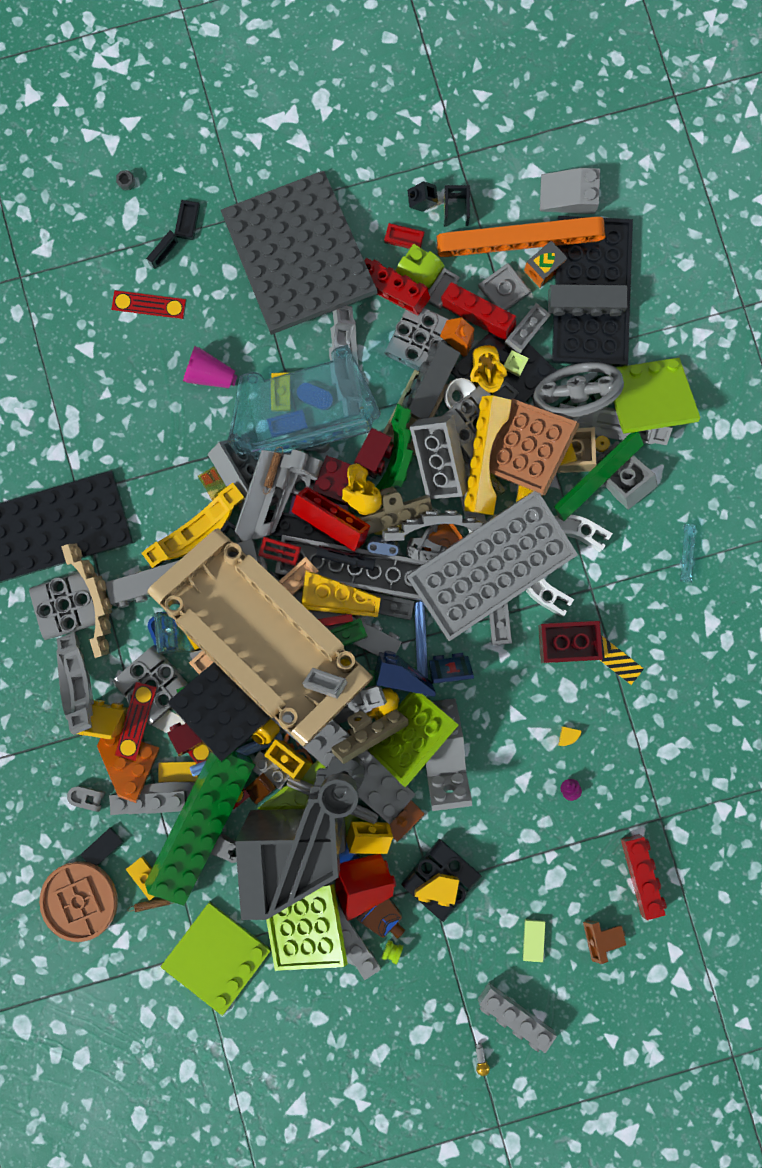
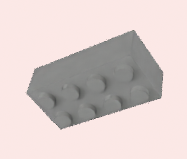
M454 415L418 419L410 426L426 495L430 499L463 496L467 492L468 477Z

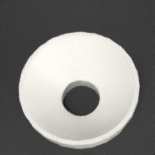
M465 378L451 381L444 391V401L447 407L451 409L455 403L460 402L476 389L475 385ZM455 390L459 391L461 395L460 400L457 402L452 398ZM462 405V410L466 413V408Z

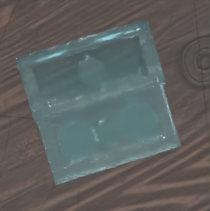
M167 612L154 613L157 653L190 652L192 645L186 634L175 623V620L169 617Z

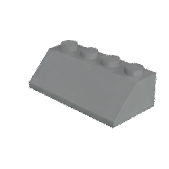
M243 435L218 442L208 453V456L226 487L234 483L246 498L259 456L247 436ZM273 494L269 507L278 502L279 498L276 494ZM245 500L238 504V507L241 511Z

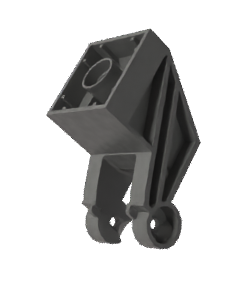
M334 756L327 768H319L316 773L314 786L310 788V796L305 809L250 810L235 841L241 920H267L338 878L340 872L339 854L345 851L347 845L345 817L350 815L357 807L358 789L365 775V766L360 757L356 756L343 764ZM346 771L349 773V775L342 774V772Z

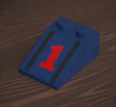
M379 652L374 672L378 686L435 697V689L428 678L396 655L395 652Z
M463 653L452 654V658L444 659V655L433 656V660L429 661L432 684L474 679L469 657L463 656Z

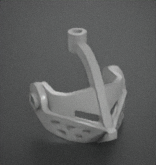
M438 524L430 525L422 538H410L406 551L408 557L417 561L427 562L447 549V547L437 545L427 539L433 531L437 532ZM422 548H431V551L422 550Z

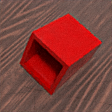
M381 854L340 863V872L338 878L335 879L334 887L346 920H352L393 897L396 881L394 876L390 875L388 863L386 860H383Z

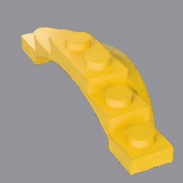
M231 483L218 493V496L190 521L160 541L153 543L141 554L152 568L159 566L165 560L185 556L213 530L217 528L221 530L230 518L233 508L246 498L237 486Z

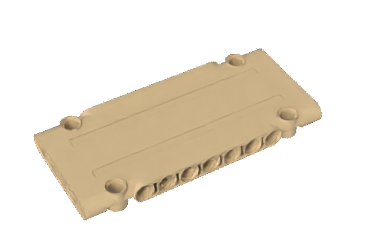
M219 528L206 536L154 582L147 591L167 612L168 616L175 620L178 627L268 716L274 717L280 726L286 729L303 747L373 679V676L355 660L354 655L344 650V645L252 556L245 555L241 547L237 543H233ZM230 552L238 553L236 557L228 556ZM173 604L180 605L177 610L169 609ZM347 659L351 665L343 666L340 661ZM312 668L347 680L348 683L338 699L303 686L302 683ZM285 715H291L294 720L291 723H286L282 718Z

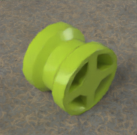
M388 940L382 954V959H389L393 964L397 965L403 945L393 944V941Z

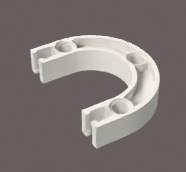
M570 515L565 521L559 519L558 516H554L566 536L576 538L598 552L602 551L606 545L598 543L592 539V536L596 533L603 536L604 540H609L613 534L581 516ZM582 526L589 529V535L582 534ZM544 578L525 590L533 600L560 617L565 616L567 611L561 610L553 604L556 598L565 601L569 606L574 601L573 598L548 584ZM544 591L551 593L552 598L550 601L543 599L542 594Z

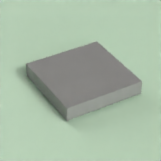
M509 263L478 284V287L492 304L506 311L531 292Z

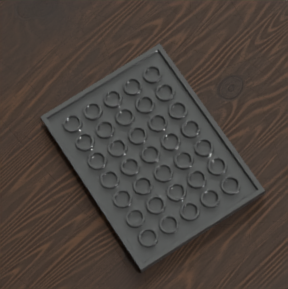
M324 170L221 209L271 335L377 294L375 284Z

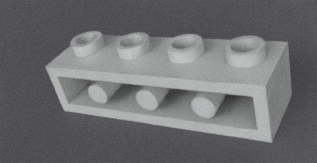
M490 983L486 985L477 999L479 1006H481L479 1009L488 1016L492 1014L497 1018V1023L504 1028L507 1026L513 1030L512 1033L521 1040L525 1038L530 1042L529 1046L537 1052L541 1050L546 1054L557 1037L551 1027Z

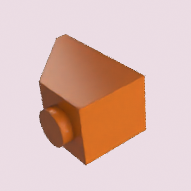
M462 317L446 321L440 337L465 357L468 355L474 342V328Z

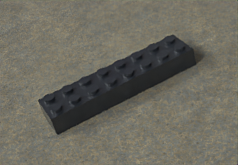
M268 510L264 524L271 522L275 511ZM282 512L275 531L270 534V536L281 538L282 535L345 546L299 516Z

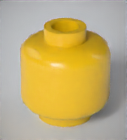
M271 719L252 736V739L260 745L270 744L279 734V725Z

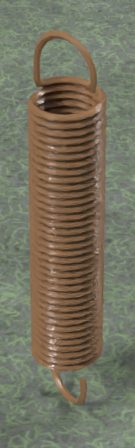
M274 452L264 486L272 489L282 454Z
M159 898L134 904L131 907H134L135 910L131 911L140 912L173 903Z

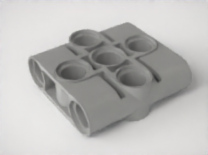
M426 308L422 310L419 316L405 310L400 322L396 325V330L384 354L419 371L421 364L427 360V352L432 344L443 342L449 345L440 337L444 325L449 319ZM431 320L434 324L427 326L424 322ZM403 328L409 331L405 335L399 332ZM421 336L424 337L426 340L420 343L416 340V338ZM415 353L418 357L410 359L408 354Z
M480 385L460 402L455 403L443 415H454L463 459L469 464L473 456V442L477 430L473 426V421L476 423L478 421L479 404L482 396H491ZM462 405L465 406L466 413L463 412ZM460 432L463 434V440L459 436Z
M80 573L62 578H54L49 582L29 588L40 632L44 640L77 632L80 629L95 625L93 600L89 588ZM62 582L64 588L58 592L57 585ZM83 595H87L88 600L82 605L80 599ZM67 600L69 607L63 610L62 604ZM49 606L50 614L45 616L44 609ZM73 619L74 626L69 629L67 622Z
M155 645L146 650L112 681L125 696L128 704H130L136 682L147 685L151 680L156 682L157 688L147 719L149 726L171 709L168 704L163 705L161 703V697L165 694L170 700L177 694L176 689L188 685L176 667L166 659ZM141 665L144 668V673L138 676L136 668ZM166 667H169L171 670V675L168 678H165L163 675V670Z

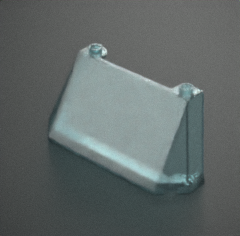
M344 345L335 348L331 353L333 361L264 380L262 375L257 372L240 375L228 442L234 452L242 456L243 454L254 456L255 460H259L261 450L282 453L283 448V453L290 454L292 450L302 451L369 433L375 419L380 417L381 411L349 346Z

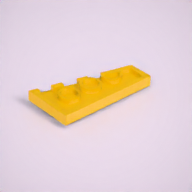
M305 569L301 604L307 610L378 617L381 599L379 596Z

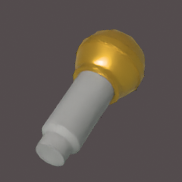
M482 1043L476 1044L478 1060L476 1071L480 1076H486L490 1072V1067L485 1060Z

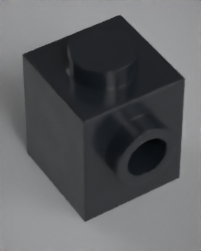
M423 181L407 190L409 207L423 212L438 204L436 185Z

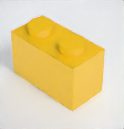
M275 739L264 754L266 758L293 779L302 780L312 766L310 761L281 740Z
M351 822L346 837L349 853L387 854L393 839L389 823L376 822L375 824L370 822Z

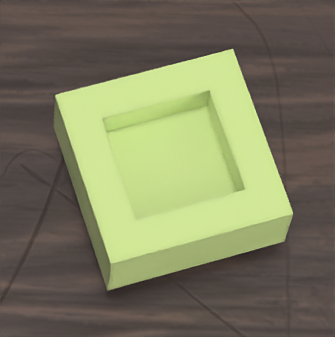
M511 350L504 367L508 372L520 377L529 358Z

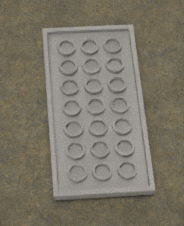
M532 491L406 575L446 639L451 641L578 554L542 496Z

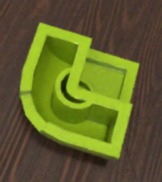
M413 244L406 256L402 257L395 271L402 276H409L417 284L419 282L423 283L430 289L442 272L444 264L431 251L426 252Z

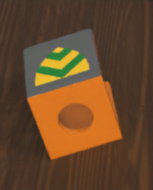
M550 241L526 262L524 271L541 288L555 275V270L566 261L567 257Z

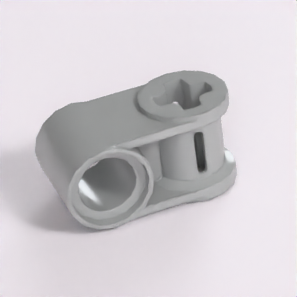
M221 833L210 854L231 863H236L237 858L233 856L234 852L232 851L236 848L235 840Z

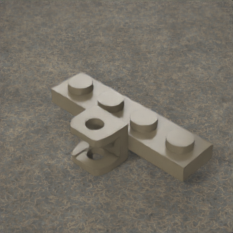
M392 486L380 490L382 509L373 514L356 517L370 525L367 534L369 535L385 530L388 527L401 525L402 522H407V519H419L421 514H426V511L433 509L428 495L403 502L399 492Z
M396 709L372 723V719L366 713L358 711L347 718L348 724L352 727L350 728L351 736L331 747L332 753L345 764L408 726V719Z

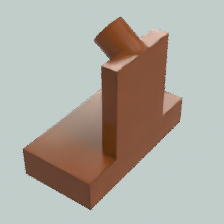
M412 800L389 824L393 838L397 842L425 814Z
M592 920L583 922L593 962L599 964L607 963L606 952L626 946L625 932L622 925L601 931L599 922Z

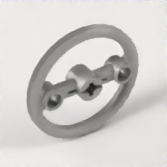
M599 362L578 363L561 368L545 377L537 385L533 395L535 406L566 418L580 417L597 412L611 404L621 394L624 387L623 376L614 366ZM583 372H600L610 375L601 377L598 382L587 383L585 377L576 376L570 378L567 381V385L556 386L555 383L564 377ZM600 393L602 398L579 407L558 408L546 404L555 402L559 397L570 396V400L574 403L586 401L589 398V394Z

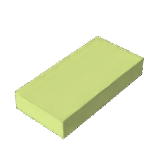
M525 919L523 961L543 962L545 921Z

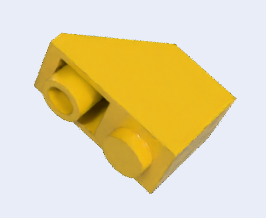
M438 873L415 889V897H418V900L422 902L434 900L438 901V904L442 906L455 905L459 878Z

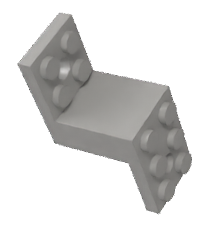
M456 699L431 701L458 724V727L425 764L432 811L472 806L466 773L464 738ZM447 790L454 791L452 793H446Z

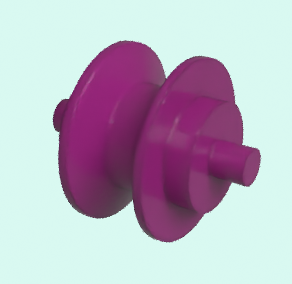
M567 779L561 784L560 790L566 800L574 801L581 796L582 789L577 780Z

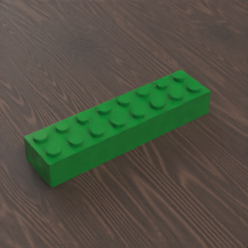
M235 751L221 763L210 752L145 882L148 894L183 906L185 905L255 766L249 756Z

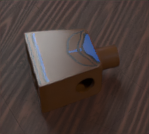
M391 898L357 916V920L382 938L391 932L398 939L405 932V929L398 923L402 919V913Z

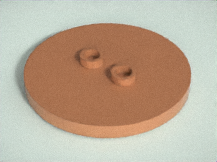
M75 861L64 864L47 877L41 889L39 903L42 918L54 934L67 941L84 942L96 938L110 926L117 911L118 899L115 885L103 869L92 863Z

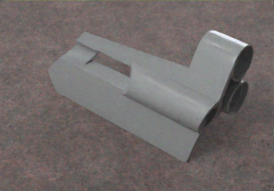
M261 450L235 529L239 539L244 542L250 539L263 538L273 533L298 475L317 480L323 461L309 457L308 454L298 450H292L291 454L283 453L272 489L265 487L264 483L274 452ZM273 494H276L279 499L271 522L264 524Z

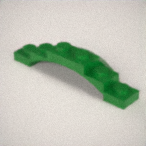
M397 404L391 421L394 432V447L386 472L376 486L379 491L392 486L402 487L403 482L407 479L408 466L413 460V450L407 446L412 439L411 430L406 426L411 418V409L405 405Z

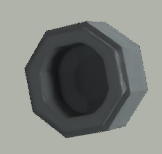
M123 170L116 175V183L122 190H131L135 186V177L130 171Z

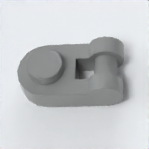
M76 786L68 791L67 800L73 806L100 812L102 806L100 802L101 798H104L105 792ZM88 796L94 797L92 803L87 802Z

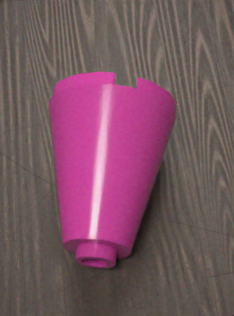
M194 346L183 382L230 388V385H235L238 375L234 374L235 370L200 347Z

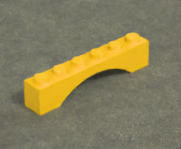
M493 395L482 396L479 418L476 423V437L473 442V456L470 462V475L467 481L468 488L464 500V511L494 515L497 496L490 478V453L497 433L509 419L512 402L510 399Z

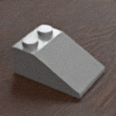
M577 168L541 174L539 211L595 214L599 206L600 169Z
M618 441L596 458V465L619 444ZM634 455L604 483L612 495L628 510L658 487L655 473Z

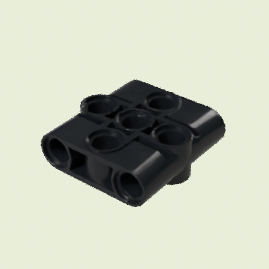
M439 838L425 856L419 860L418 864L403 880L401 885L415 897V889L426 882L421 876L427 881L438 873L458 877L459 881L467 889L460 883L458 884V889L462 891V894L456 898L455 905L442 906L438 904V901L430 900V902L419 901L444 922L454 909L465 900L466 895L481 879L482 875ZM429 855H431L441 865L437 864L432 858L429 857ZM453 860H457L460 863L459 867L455 870L449 868V864ZM425 862L431 863V870L423 871L421 869L422 864Z

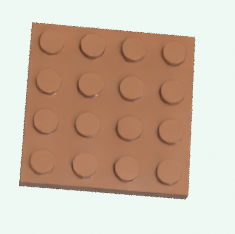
M511 399L509 419L497 433L492 445L489 462L490 474L545 496L580 424L566 417Z

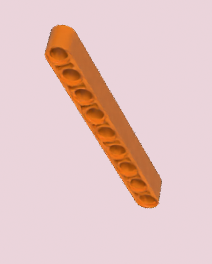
M588 217L441 233L437 235L438 256L453 257L540 248L550 241L556 246L597 242L605 239L604 218Z

